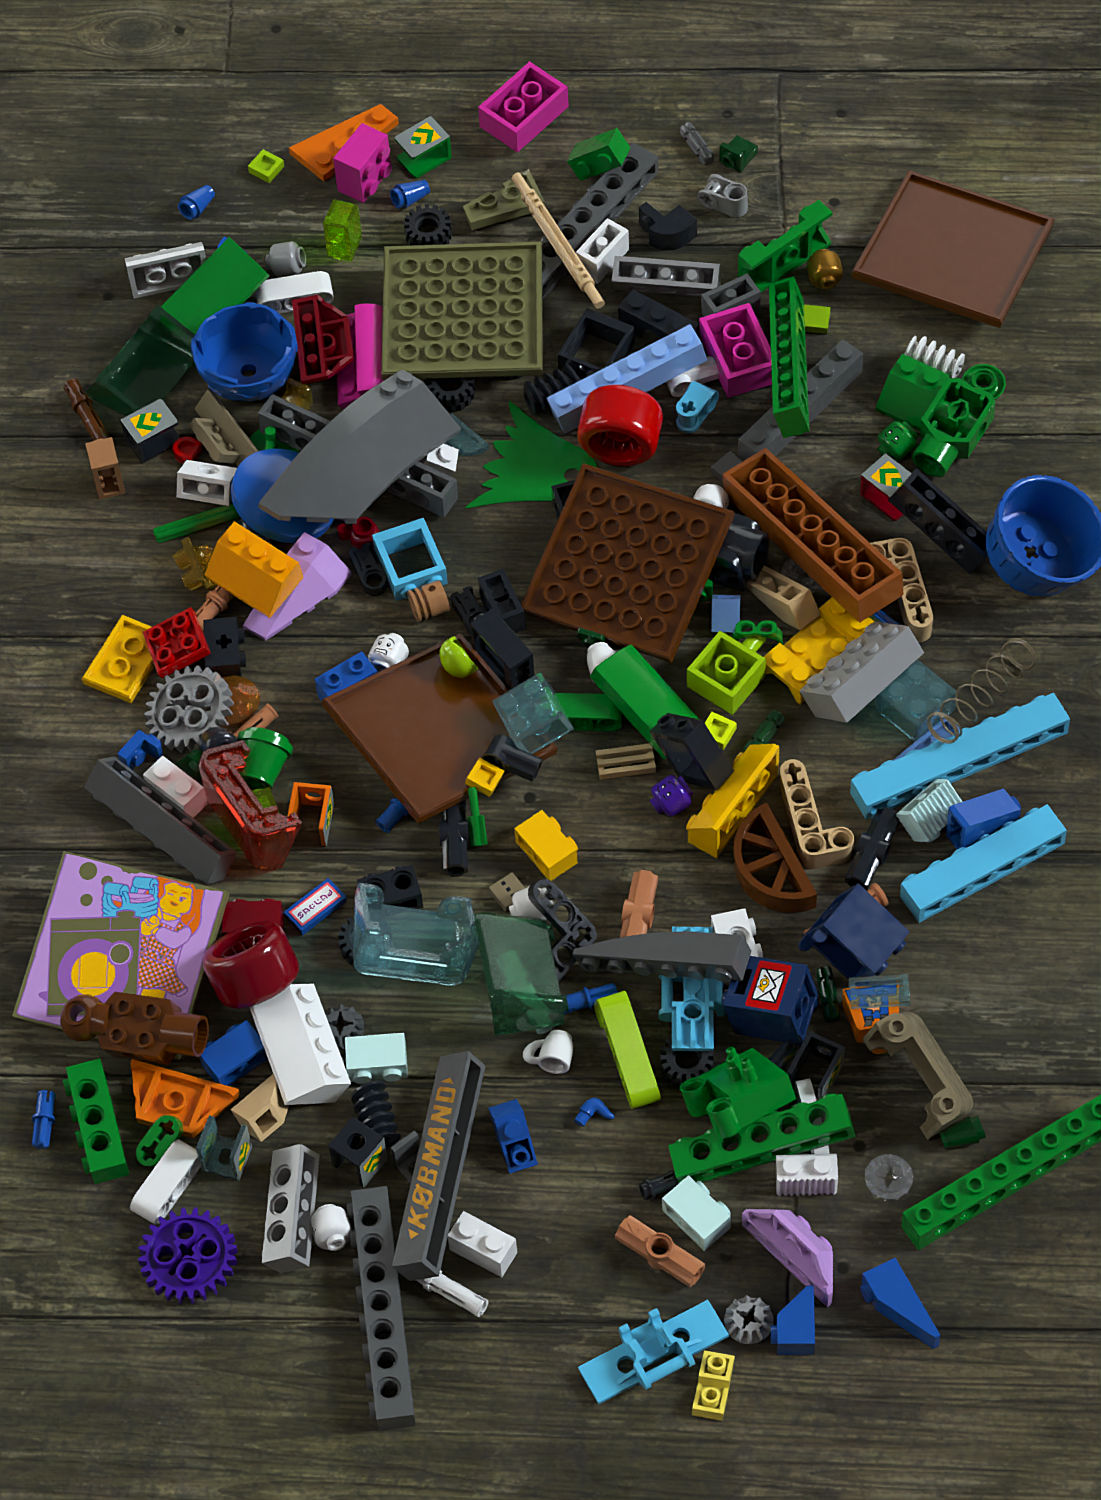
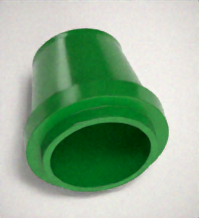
M259 727L246 728V730L240 731L237 737L240 751L237 757L235 779L240 784L249 788L265 791L271 790L285 761L291 757L293 746L285 736L275 731Z

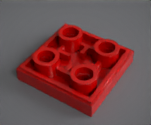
M192 607L142 632L157 673L162 679L166 675L169 676L175 673V670H180L211 654Z

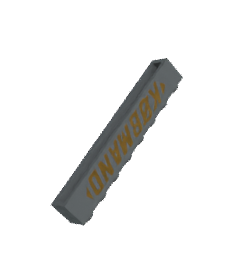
M469 1051L440 1056L392 1263V1267L409 1281L438 1277L440 1274L485 1071V1065Z

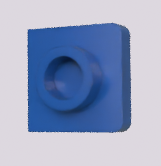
M138 730L117 753L118 758L132 770L135 766L143 763L147 753L157 760L163 756L162 744L154 735H147Z

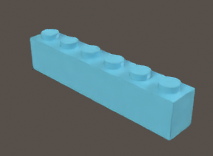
M1048 804L1039 809L1033 808L1023 818L1015 822H1007L999 831L991 835L985 834L975 844L967 848L961 847L951 857L943 861L937 860L929 865L927 870L906 877L901 883L900 898L918 923L1064 845L1067 830Z

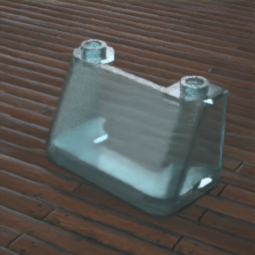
M358 883L354 902L353 963L359 973L442 985H457L465 981L479 945L471 898L447 897L441 901L437 912L384 905V893L380 887L373 884Z

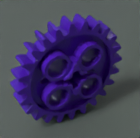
M197 1207L193 1209L191 1215H187L185 1208L181 1209L180 1216H176L171 1210L168 1221L160 1216L158 1217L159 1227L149 1226L152 1236H142L146 1244L139 1246L140 1254L143 1255L138 1258L139 1265L143 1267L140 1270L142 1277H148L146 1279L147 1286L149 1288L155 1286L154 1290L157 1296L165 1291L166 1301H170L174 1295L177 1297L178 1304H182L184 1297H189L191 1304H194L195 1296L200 1295L206 1301L207 1291L217 1295L216 1285L219 1284L226 1287L227 1283L224 1276L234 1275L230 1267L237 1265L236 1257L233 1256L238 1253L236 1245H233L235 1242L234 1235L228 1234L230 1231L228 1224L221 1225L219 1216L211 1220L209 1210H206L202 1216H199ZM183 1233H193L189 1239H180ZM208 1249L216 1250L212 1256L202 1255ZM165 1255L173 1256V1258L168 1262L160 1261V1259ZM187 1272L197 1273L192 1279L183 1278Z

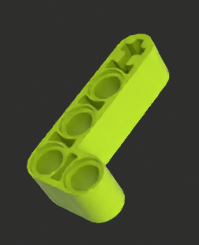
M626 991L596 999L594 1003L595 1013L601 1029L605 1030L631 1109L660 1101L661 1097Z

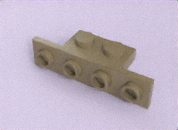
M207 389L195 407L196 412L201 418H194L189 427L196 434L197 440L208 450L210 457L218 463H236L239 466L245 458L258 452V450L211 389Z

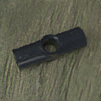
M466 800L442 811L441 821H439L440 846L443 850L444 874H448L451 877H459L468 873L467 845H469L468 820H466Z
M887 807L878 808L867 832H863L855 849V857L845 876V883L850 887L859 883L867 891L878 867L883 866L891 847V840L900 823L894 810Z

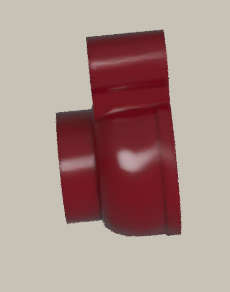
M360 517L357 519L356 524L352 526L346 524L338 525V538L342 541L350 540L353 547H357V549H361L362 544L371 543L373 549L372 535L379 533V528L372 519Z

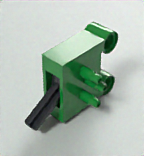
M784 1041L769 1059L754 1048H750L738 1055L734 1047H728L726 1050V1062L681 1084L680 1090L688 1113L693 1117L708 1114L716 1137L727 1138L738 1133L741 1128L795 1100L796 1097L789 1076L782 1068L797 1052L796 1046L792 1045L790 1041Z

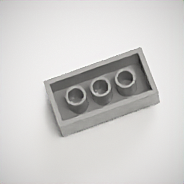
M874 622L865 628V632L859 638L849 642L845 647L846 649L840 655L830 659L821 672L811 676L807 680V684L799 691L815 717L847 723L924 652L909 626Z

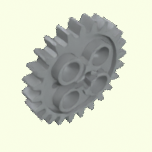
M186 666L184 674H180L178 670H175V677L173 679L167 675L165 676L167 682L165 685L156 684L159 688L158 693H150L154 701L146 702V706L150 709V711L144 713L149 720L146 722V726L150 729V734L160 740L161 746L166 745L171 751L175 747L181 753L186 746L192 752L194 745L198 744L200 736L204 731L211 727L229 725L225 717L233 715L232 711L228 708L234 705L230 698L233 693L228 688L229 685L217 672L213 673L208 667L203 671L199 666H196L192 672Z

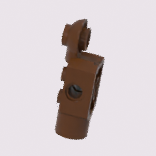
M114 992L105 1003H102L95 996L82 994L71 998L64 1005L60 1013L62 1030L70 1039L88 1041L97 1036L101 1049L116 1058L168 1065L176 1054L200 1057L208 1041L209 1025L207 1018L202 1015L182 1013L181 1008L170 999ZM85 1011L84 1017L77 1021L78 1014Z

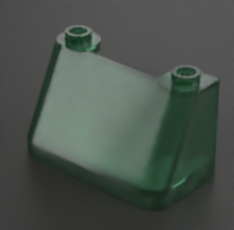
M157 304L135 334L110 364L98 375L86 394L94 401L125 417L159 399L164 400L191 365L196 368L193 353H191V342L195 334Z
M492 912L475 913L477 942L484 969L495 1036L564 1025V1012H569L566 994H560L550 942H555L552 924L547 925L544 919Z

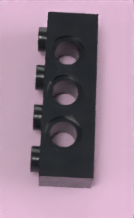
M917 468L888 499L892 505L969 574L987 558V532Z

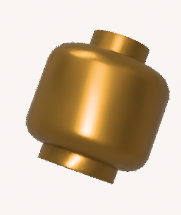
M820 249L815 251L807 260L806 267L809 280L813 286L828 290L835 287L842 280V265L839 256L835 252L828 249Z

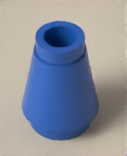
M424 179L396 184L390 190V198L397 209H406L428 195L430 188Z
M204 185L181 197L178 203L180 213L187 219L198 218L215 197V192L209 185Z

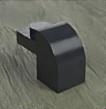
M647 202L639 207V225L645 232H649V244L654 248L676 250L697 237V219L680 205L665 216Z

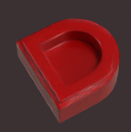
M181 437L173 444L174 458L182 464L186 460L197 461L205 446L195 438Z

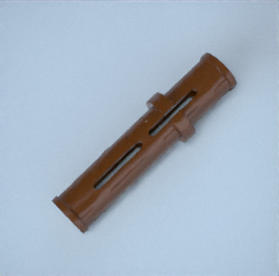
M68 380L63 389L72 402L71 407L73 411L78 413L93 441L110 438L92 406L93 401L91 397L86 395L79 380Z

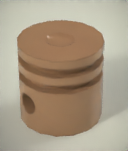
M439 580L420 586V590L414 588V592L412 590L407 591L408 600L417 622L422 621V618L426 620L428 616L432 618L450 611L446 593Z

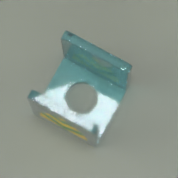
M209 1115L196 1147L202 1170L239 1181L251 1152L252 1143L248 1127L243 1124L236 1140L219 1136L215 1118ZM225 1150L231 1151L229 1165H224L218 1160L220 1153Z

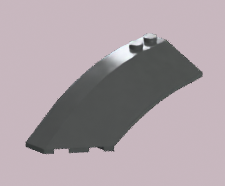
M400 370L360 396L331 420L289 464L259 501L258 508L283 521H290L291 517H306V522L329 523V518L342 519L345 521V524H356L357 519L394 481L427 454L458 435L461 428L423 381L414 377L409 372Z

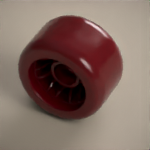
M259 921L237 928L213 943L204 954L203 968L220 1002L232 1009H243L263 1003L289 987L299 973V962L283 929L275 922Z

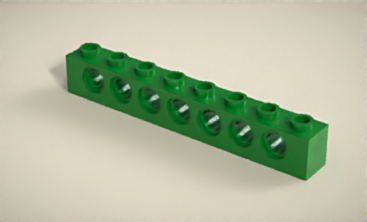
M794 276L769 283L773 415L783 438L798 436L810 431L804 300Z
M1101 1095L904 1211L901 1227L919 1251L1101 1142Z

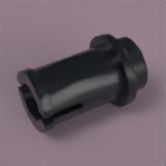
M671 1170L650 1180L647 1177L644 1178L643 1182L639 1183V1190L644 1200L650 1199L653 1201L656 1198L655 1196L671 1191L679 1182L674 1171Z

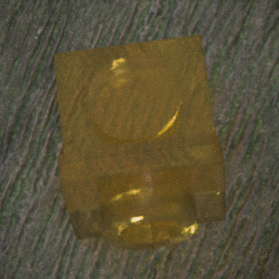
M288 378L286 381L287 391L282 396V399L305 410H309L313 404L311 388L307 384L302 385L301 381Z

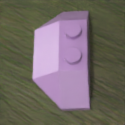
M746 1209L742 1213V1226L805 1286L814 1285V1295L825 1306L829 1307L832 1304L833 1251L831 1244L823 1236L817 1237L810 1230L809 1223L800 1215L796 1217L790 1210Z

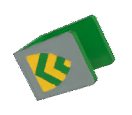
M431 116L395 136V142L404 150L403 153L397 156V160L414 179H418L452 159L450 136Z

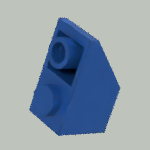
M517 1099L489 1107L488 1110L494 1132L509 1174L538 1165L525 1115Z

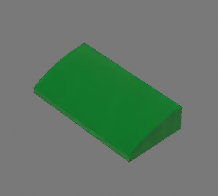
M228 237L156 313L191 346L192 338H194L206 318L225 307L243 304L269 277V274L236 242Z
M632 644L601 662L590 675V678L664 760L666 759L665 755L649 732L657 724V721L667 713L699 719Z

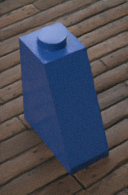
M1005 789L954 804L948 809L946 837L956 849L961 847L967 848L975 844L981 836L985 834L991 835L999 831L1007 822L1019 820L1021 806L1014 796H1009Z

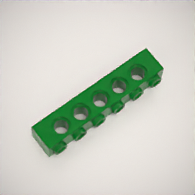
M827 1094L821 1097L820 1100L812 1103H797L791 1109L781 1112L773 1111L741 1128L738 1133L731 1137H716L714 1130L710 1129L704 1135L698 1137L680 1138L674 1144L668 1145L678 1182L680 1183L689 1175L695 1182L700 1181L703 1183L776 1161V1155H797L856 1136L843 1095ZM819 1117L826 1118L822 1124L813 1125L815 1119ZM789 1126L797 1127L793 1133H784V1130ZM759 1135H768L763 1142H755ZM732 1143L739 1144L735 1150L726 1151L728 1145ZM710 1152L707 1158L703 1160L697 1159L700 1153Z

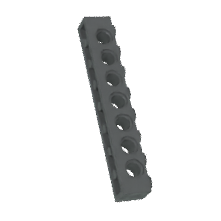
M632 143L622 166L604 172L596 183H592L589 186L587 193L581 200H577L573 204L570 212L558 220V227L575 253L607 218L614 222L658 174V156ZM545 235L541 239L542 300L569 272Z
M273 394L258 412L261 433L265 434V428L273 426L276 430L278 441L299 451L330 422ZM420 462L410 467L385 490L443 518L458 499L457 479Z
M387 1186L351 1191L352 1202H346L349 1221L354 1220L355 1230L350 1232L351 1247L358 1250V1258H353L355 1277H361V1286H356L358 1305L364 1304L365 1314L359 1315L361 1334L367 1333L368 1343L362 1344L364 1362H370L371 1372L365 1373L367 1391H373L374 1401L369 1402L371 1421L377 1420L379 1431L416 1426L398 1271L392 1267L395 1243ZM368 1219L377 1220V1223L373 1226L363 1225ZM371 1247L381 1249L376 1254H368L366 1252ZM374 1275L384 1277L383 1280L377 1283L369 1281ZM384 1303L387 1305V1307L382 1311H375L372 1309L376 1304ZM380 1332H388L391 1334L385 1340H379L376 1338V1336ZM389 1360L394 1362L393 1366L388 1369L379 1367L383 1361ZM393 1389L397 1391V1394L392 1398L382 1396L386 1390Z

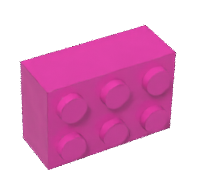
M529 61L478 107L480 128L518 153L569 107L568 87Z
M750 303L699 318V337L708 357H713L717 364L719 381L727 398L772 384L771 347Z

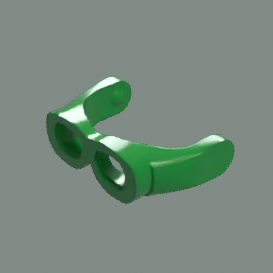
M748 620L739 621L732 632V638L736 641L758 635L774 639L778 644L781 643L783 645V632L773 621H762L757 626ZM766 627L771 629V631L763 632L761 628ZM744 628H752V631L742 632Z

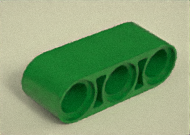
M548 693L541 698L540 725L549 730L616 731L622 725V712L605 694Z

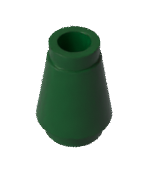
M968 1115L944 1129V1131L939 1132L945 1149L980 1143L979 1140L986 1138L978 1115L973 1117Z

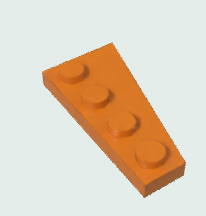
M379 104L289 147V153L325 182L335 174L333 158L361 123L387 134L399 124L398 117L382 104Z

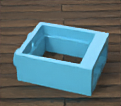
M424 518L372 535L374 551L386 574V579L396 601L408 599V590H412V592H414V588L420 590V586L437 580L441 582L442 586L448 584L446 567ZM425 543L435 567L398 579L388 555Z

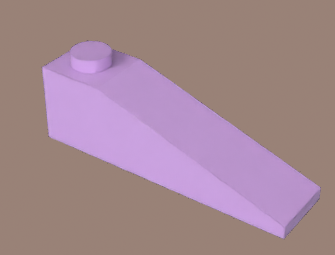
M305 532L287 553L288 556L299 562L304 577L271 618L266 617L253 608L243 624L245 630L265 641L292 624L294 618L305 611L309 613L315 609V605L326 597L330 599L336 595L352 575L348 567L327 544Z

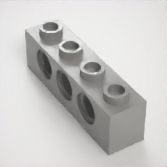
M615 256L612 283L614 289L620 291H632L633 289L637 292L701 297V294L721 286L722 271L720 264Z
M302 1144L275 1150L272 1154L262 1264L279 1273L307 1268L310 1264L312 1243L311 1217L315 1211L320 1155Z

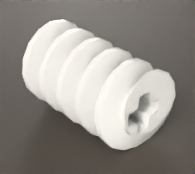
M917 336L912 338L905 355L950 375V378L958 377L964 363L965 354L962 353L955 359L954 349L946 355L945 345L936 350V341L933 340L927 346L926 336H923L919 342L917 341Z

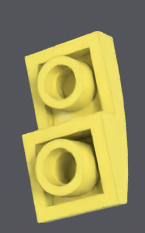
M704 1350L692 1408L693 1416L723 1421L735 1356Z

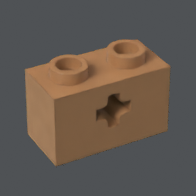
M112 437L85 443L99 500L126 494Z

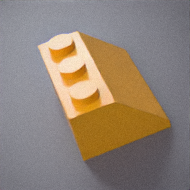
M235 521L217 541L205 572L207 579L268 618L272 617L304 578L298 561Z

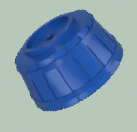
M1033 475L1026 477V479L1022 478L1006 490L997 505L995 516L988 526L986 550L991 566L1006 584L1030 596L1043 597L1055 595L1072 585L1081 583L1101 567V513L1096 505H1094V502L1082 490L1080 491L1079 488L1065 480L1062 481L1060 478L1047 475ZM1024 547L1028 549L1033 547L1037 558L1032 556L1029 559L1026 556L1027 552L1024 550Z

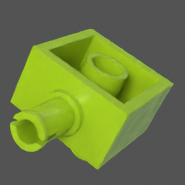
M719 631L687 668V687L733 715L765 677L766 658L756 652L766 642V637L754 635L746 637L740 643Z

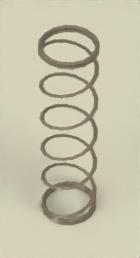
M1020 638L1009 639L1001 648L1000 655L990 657L986 662L985 669L974 672L971 676L970 684L960 686L956 690L955 698L945 700L941 704L939 712L935 711L928 716L927 726L931 734L943 743H954L962 735V728L954 718L942 713L943 706L949 701H955L960 714L966 720L976 722L978 719L977 712L969 703L957 699L958 692L962 688L970 686L973 696L978 703L988 708L992 707V697L985 689L972 684L973 678L980 672H986V677L991 686L998 692L1006 693L1008 691L1007 682L998 673L987 670L988 664L994 658L1001 657L1003 667L1008 674L1020 679L1023 677L1022 669L1029 670L1036 664L1037 657L1031 645ZM1009 644H1023L1032 655V664L1023 666L1014 660L1009 652ZM1004 649H1005V652H1006V655H1007V656H1004V655H1003V650H1004ZM1003 658L1009 659L1012 664L1021 670V675L1015 676L1009 672L1003 662ZM988 672L997 675L1003 680L1006 685L1004 691L999 690L993 685ZM973 687L981 689L988 695L991 700L990 705L983 704L976 697ZM957 701L968 705L973 710L976 716L974 720L967 718L962 713ZM932 716H940L943 726L951 735L955 736L954 739L946 740L935 732L931 724ZM942 717L951 724L955 734L947 728Z

